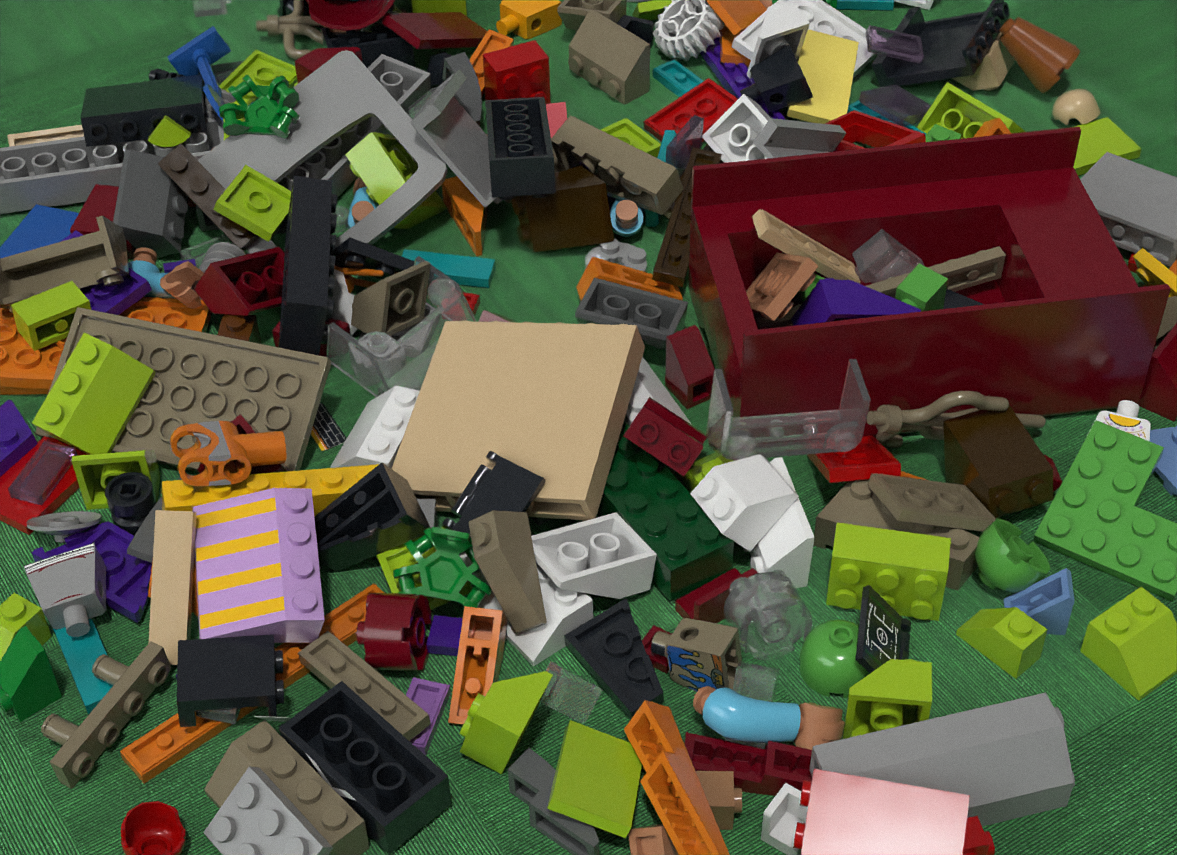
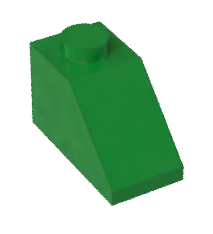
M26 626L18 630L0 661V707L5 713L11 710L20 722L62 698L46 651Z

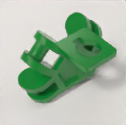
M245 75L242 78L244 80L236 87L232 85L228 88V91L239 105L227 103L219 108L220 116L225 119L222 126L227 135H276L286 139L290 134L289 126L291 123L296 124L300 118L298 113L292 109L299 101V93L294 88H289V81L284 76L276 77L270 83V86L255 85L252 79ZM252 91L257 99L247 105L242 97Z
M428 527L423 531L424 536L415 542H412L410 539L404 543L417 564L393 570L394 579L399 580L401 591L398 593L424 595L453 601L463 608L464 606L479 608L478 606L485 595L490 597L492 594L491 587L473 575L481 571L474 558L472 540L469 533L432 527L431 529ZM434 547L436 552L424 559L422 554ZM466 554L472 564L467 567L461 559V555ZM420 573L422 586L415 588L413 575ZM468 582L473 588L467 597H464L460 594V591Z

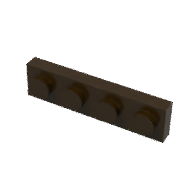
M181 143L158 163L160 168L243 252L259 238L258 235L213 210L216 201L226 189Z

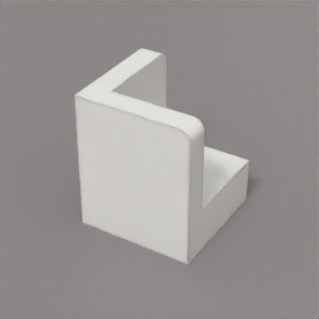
M787 783L784 784L763 813L761 840L786 855H801V849L793 848L797 822L806 823L808 807L800 806L802 792Z

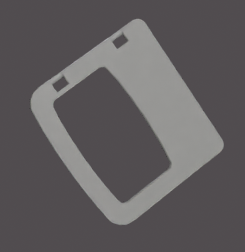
M348 50L336 54L293 87L299 93V101L292 109L298 113L300 118L296 124L291 123L288 128L290 134L286 139L276 135H230L198 160L225 189L228 188L245 165L279 183L290 172L335 138L365 119L376 117L418 164V169L382 204L336 238L335 248L349 237L372 245L439 188L445 181L448 173L447 164L410 123L412 118L352 51ZM259 237L246 250L249 253L275 248L276 246L271 240L268 242Z

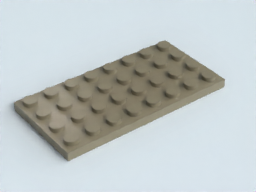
M77 307L50 390L83 333H87L116 347L156 371L154 378L111 453L154 449L159 464L178 468V462L181 458L172 452L170 437L174 430L183 425L200 422H231L241 414L259 433L283 431L286 443V461L284 464L290 471L300 470L332 363L328 357ZM38 427L36 428L35 434L40 438L44 436L54 438ZM192 435L183 436L178 440L177 446L181 449L190 448L195 444L197 438ZM192 462L185 469L199 472L197 469L201 462Z

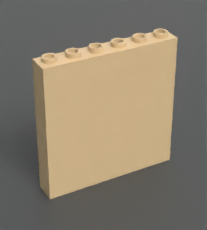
M445 321L391 469L407 479L416 499H436L437 511L452 512V507L479 466L482 464L491 470L494 468L495 464L486 459L488 452L492 451L546 480L526 511L528 517L572 520L596 518L645 349L637 325Z

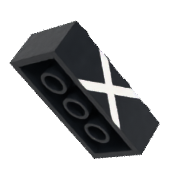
M343 681L339 682L279 727L280 735L360 815L365 821L367 834L388 854L393 852L451 804L448 775Z

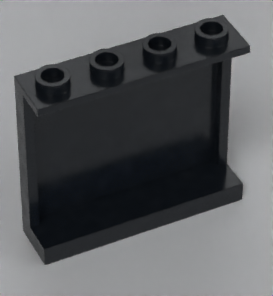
M992 0L986 11L931 21L924 20L920 7L910 8L872 63L880 88L974 75L1000 33L999 29L1009 18L1010 10L1007 2H1004V0Z
M202 75L86 89L80 118L86 147L148 139L165 115L191 133L206 132L204 100L206 97L203 91Z

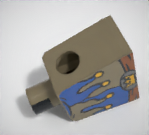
M685 618L680 621L672 635L658 631L653 637L651 643L652 653L668 659L670 678L682 686L695 692L705 686L713 687L716 690L726 687L736 691L744 679L738 628Z

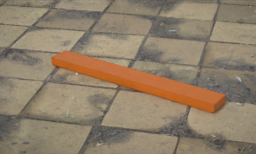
M373 583L326 614L319 637L329 631L347 647L357 641V625L360 621H365L367 595L369 593L384 592ZM283 643L275 648V650H283L284 673L276 674V680L284 681V689L311 672L300 662L298 652L311 643ZM257 707L196 711V726L180 727L177 713L120 751L121 757L145 784Z

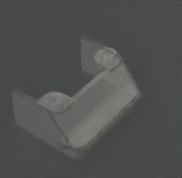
M418 256L414 259V265L424 262L425 260ZM430 265L426 305L434 310L397 341L388 334L379 331L369 332L359 340H356L332 322L328 325L327 357L332 361V365L375 397H378L394 386L420 391L445 321L467 320L477 322L460 286L437 268Z
M849 359L839 410L733 418V407L722 369H715L706 435L710 448L729 460H739L758 454L769 458L848 452L854 449L862 440L871 399L857 360Z

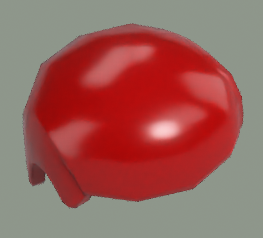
M160 801L138 804L127 812L121 824V845L125 855H181L186 843V829L180 821L178 810Z

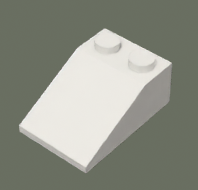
M617 513L531 536L536 562L560 589L616 599L651 589L657 554Z

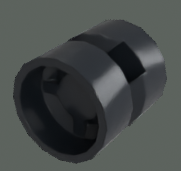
M128 472L114 477L105 488V497L111 511L113 524L135 536L143 521L157 503L151 480L142 473Z

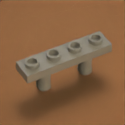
M150 641L130 666L106 654L99 656L94 662L92 673H94L96 678L113 685V687L80 726L55 713L50 714L41 726L43 736L62 745L60 750L49 761L61 784L73 789L81 778L87 776L92 770L94 762L107 747L117 740L121 729L130 718L141 711L149 695L156 687L164 683L171 670V666L162 646Z

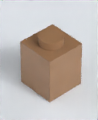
M696 771L719 830H733L734 813H742V788H734V772Z

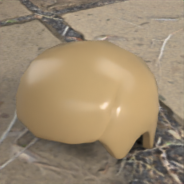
M1075 89L1063 93L1056 99L1052 109L1054 119L1060 120L1065 125H1068L1069 120L1072 118L1077 119L1081 124H1086L1096 119L1101 113L1094 95L1086 89Z

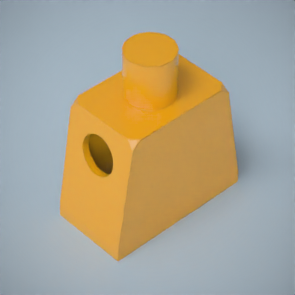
M502 0L499 5L500 20L497 21L496 28L500 34L505 36L513 32L524 39L534 38L562 25V19L558 14V6L561 4V1Z

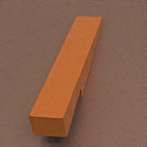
M645 700L624 728V732L646 771L640 782L679 855H730L670 708Z

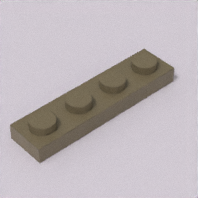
M329 631L298 652L300 662L328 687L333 688L343 681L409 741L431 724L427 712Z

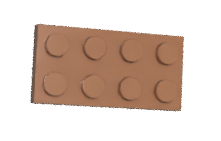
M776 253L746 290L753 315L775 321L777 317L779 319L783 318L792 308L794 303L791 300L799 290L805 291L814 281L816 275L813 273L818 268V265L809 257Z

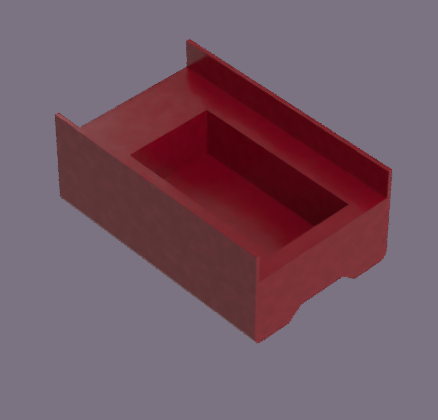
M1080 127L692 166L689 290L699 327L705 328L719 376L724 414L735 452L741 453L806 445L809 441L869 435L876 437L878 432L876 425H869L867 423L869 411H877L881 405H896L901 410L919 409L932 404L946 394L957 391H975L984 396L1003 397L1008 400L1015 413L1035 414L1043 417L1115 409L1118 407L1119 402L1123 400L1138 404L1171 288L1168 284L1145 287L1137 285L1074 169L1081 135ZM759 209H763L854 263L861 284L864 286L886 280L890 277L910 273L919 263L925 267H931L951 259H958L999 246L1006 256L1001 278L955 291L984 305L758 330L755 318L759 316L753 315L746 290L776 253H786L758 237L752 216ZM814 271L815 274H817V275H819V276H821V277H823V278H827L826 276L820 274L819 272ZM794 297L791 300L794 303L792 307L803 303V301ZM961 405L950 408L944 413L959 412L975 407ZM903 430L899 434L918 431Z

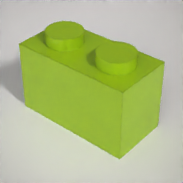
M73 281L11 305L17 330L34 351L67 338L77 307L91 310L90 301Z

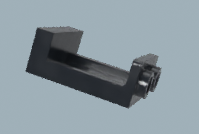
M274 634L178 640L177 709L180 727L196 726V711L266 706L268 707L269 717H277V704H284V681L276 680V674H282L284 670L283 650H275Z

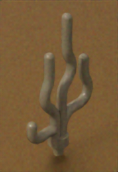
M293 0L294 10L287 16L267 15V20L256 21L257 32L268 31V37L283 35L285 53L294 60L311 52L308 49H296L294 35H306L323 45L321 32L314 28L323 25L312 20L311 16H303L305 9L304 0ZM397 8L389 9L386 13H407V11ZM372 28L356 29L355 31L372 32Z
M957 391L946 394L932 404L919 409L901 410L896 405H881L877 411L868 412L867 423L869 425H876L878 430L876 439L884 447L898 448L903 444L902 436L898 435L903 430L918 431L926 439L944 440L943 421L978 410L1006 411L1009 407V402L1003 397L984 396L975 391ZM961 405L975 407L959 412L944 413L950 408ZM1015 413L1025 428L1039 429L1043 428L1046 424L1045 418L1041 415Z

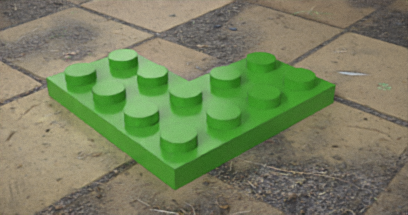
M1096 420L1034 535V542L1135 586H1142L1145 590L1173 602L1177 595V523L1136 507L1163 455L1164 447Z

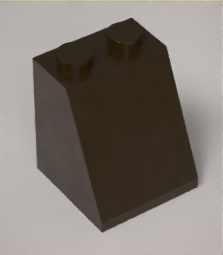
M582 166L555 173L556 193L549 194L544 198L522 195L511 200L513 210L518 215L520 224L517 226L518 238L522 244H525L533 252L614 241L606 184Z
M1010 405L1006 411L978 410L943 421L946 483L965 485L995 518L1053 500V468Z

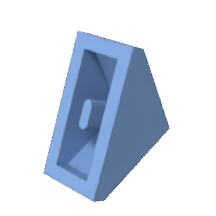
M1065 568L1023 591L1004 598V608H1019L1048 629L1047 634L1065 635L1074 605L1071 571Z

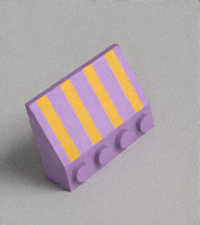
M271 488L194 506L192 511L197 512L195 566L200 639L274 634V643H312L319 637L325 619L312 489Z

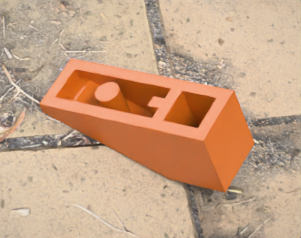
M457 176L445 179L442 184L443 202L476 257L483 254L488 206L484 207Z
M593 256L576 286L580 300L583 299L594 278L683 300L677 285L652 280L653 274Z
M464 606L448 719L449 724L463 725L477 694L480 693L486 696L492 683L498 681L508 618L503 610Z

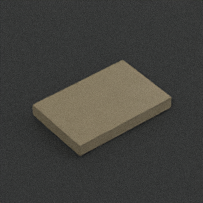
M878 473L871 474L867 484L897 521L983 532L996 520L965 485Z

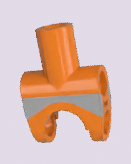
M210 421L180 426L174 430L170 437L172 452L181 458L178 462L180 478L191 486H219L241 483L250 475L251 466L283 464L286 461V443L283 431L239 434L237 427L229 421ZM192 435L197 438L195 444L190 448L181 449L177 446L178 440L183 436ZM192 462H201L206 465L204 471L198 475L187 474L185 468Z

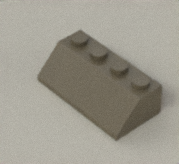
M263 720L230 744L204 789L205 794L220 809L248 767H258L333 847L329 855H361L369 849L365 821L266 720Z

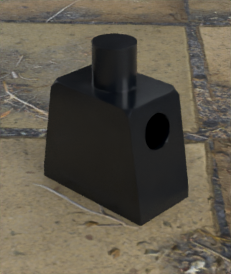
M790 45L783 47L751 67L750 72L755 83L740 90L741 95L745 94L755 102L763 99L769 112L813 97Z

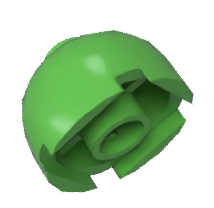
M1000 518L990 524L979 536L974 553L976 564L980 570L978 576L991 589L998 587L1006 592L1017 593L1043 580L1050 570V564L1046 556L1033 541L1027 545L1019 538L1023 531Z
M828 620L817 625L805 637L799 656L800 674L806 684L817 693L830 697L831 692L843 694V698H848L849 688L870 674L856 661L859 632L857 624L845 620Z

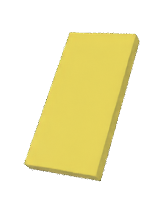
M808 29L797 62L806 78L813 97L789 106L788 117L825 124L847 114L859 42Z

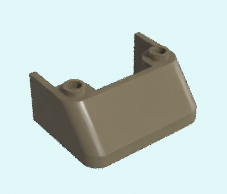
M99 216L96 219L100 231L1 258L0 308H9V312L13 313L12 304L73 281L79 289L102 283L106 287L123 283V277L129 274L127 246L123 228L106 217Z

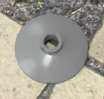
M59 512L31 518L27 521V528L39 533L54 535L55 542L63 543L65 542V537L95 526L101 522L102 518L101 514L96 512Z

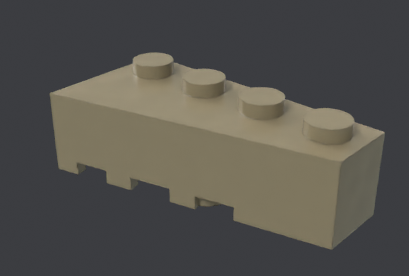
M572 115L568 117L551 138L552 147L562 171L582 166L605 182L607 196L621 201L631 200L641 208L664 215L684 189L676 167Z
M867 479L848 481L816 516L813 545L823 549H826L827 545L833 547L836 524L839 522L951 538L949 569L945 587L959 591L977 568L974 553L979 540L978 536L964 529L897 521L867 485L869 482Z

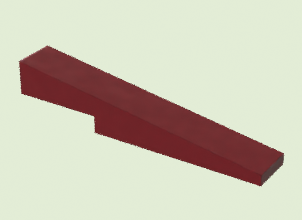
M688 732L685 734L683 742L695 771H733L734 788H742V792L776 796L785 783L802 792L803 781H812L810 772L812 750L773 741H768L766 748L761 749Z

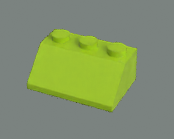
M948 82L916 127L927 134L937 124L961 134V139L973 138L984 122L1000 118L1011 133L1026 132L1011 119Z
M371 132L345 154L351 162L349 165L350 169L358 178L363 180L367 186L366 192L368 196L379 205L398 190L418 169V164L393 135ZM435 190L423 203L398 223L395 228L410 229L443 212L447 207Z
M83 333L32 424L48 435L89 455L111 453L154 378L156 371L116 347L87 333Z

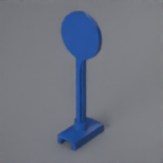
M212 26L167 57L179 74L193 76L201 73L205 83L203 91L211 106L223 121L219 108L225 103L221 97L222 91L211 65L230 53L231 49L227 42L225 43L219 35L215 26Z

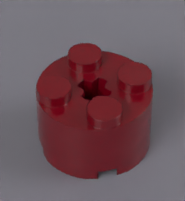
M369 593L367 595L365 621L358 623L356 635L358 644L364 645L365 662L372 668L381 671H418L425 667L429 657L426 646L428 637H425V624L432 625L430 606L426 596L401 593Z

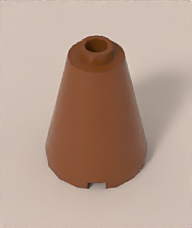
M1010 17L999 29V32L1002 33L999 38L1034 87L1041 93H1045L1060 79L1059 75L1065 69L1068 70L1080 53V49L1076 45L1021 17H1017L1014 20Z

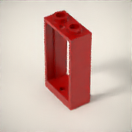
M855 110L825 123L839 125L847 133L833 152L866 149L853 144L855 141L872 147L926 142L924 133Z

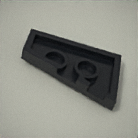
M351 237L335 248L334 254H331L335 256V266L382 270L384 272L383 276H371L379 279H385L419 264ZM430 267L428 285L435 282L437 269Z
M627 598L564 635L565 645L630 719H632L645 700L657 704L664 701L663 690L651 659L647 655L642 643L638 626L631 615Z

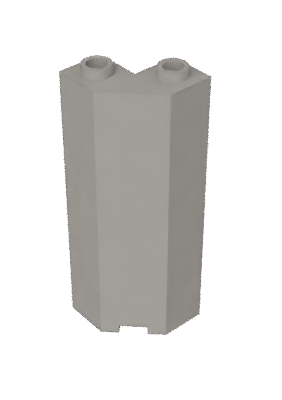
M1046 693L815 745L812 747L810 763L812 776L813 770L819 769L970 795L967 818L978 816L982 826L1065 807L1068 804L1072 788L1075 786V778L1071 768L1064 731V719L1059 708L1053 707Z

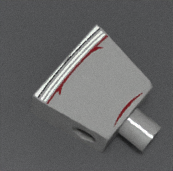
M94 543L24 566L39 604L53 629L66 627V632L69 636H83L90 630L88 619L102 615L106 611V565Z

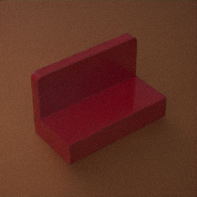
M733 568L676 600L675 611L683 619L690 618L717 624L757 601L759 573L752 568L741 574L736 568Z

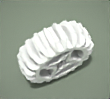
M672 0L668 7H664L665 11L657 15L659 21L654 24L655 30L652 34L655 37L657 47L665 56L676 61L681 59L688 61L691 56L697 58L701 51L706 52V48L709 45H714L713 40L721 36L719 30L725 26L705 0Z

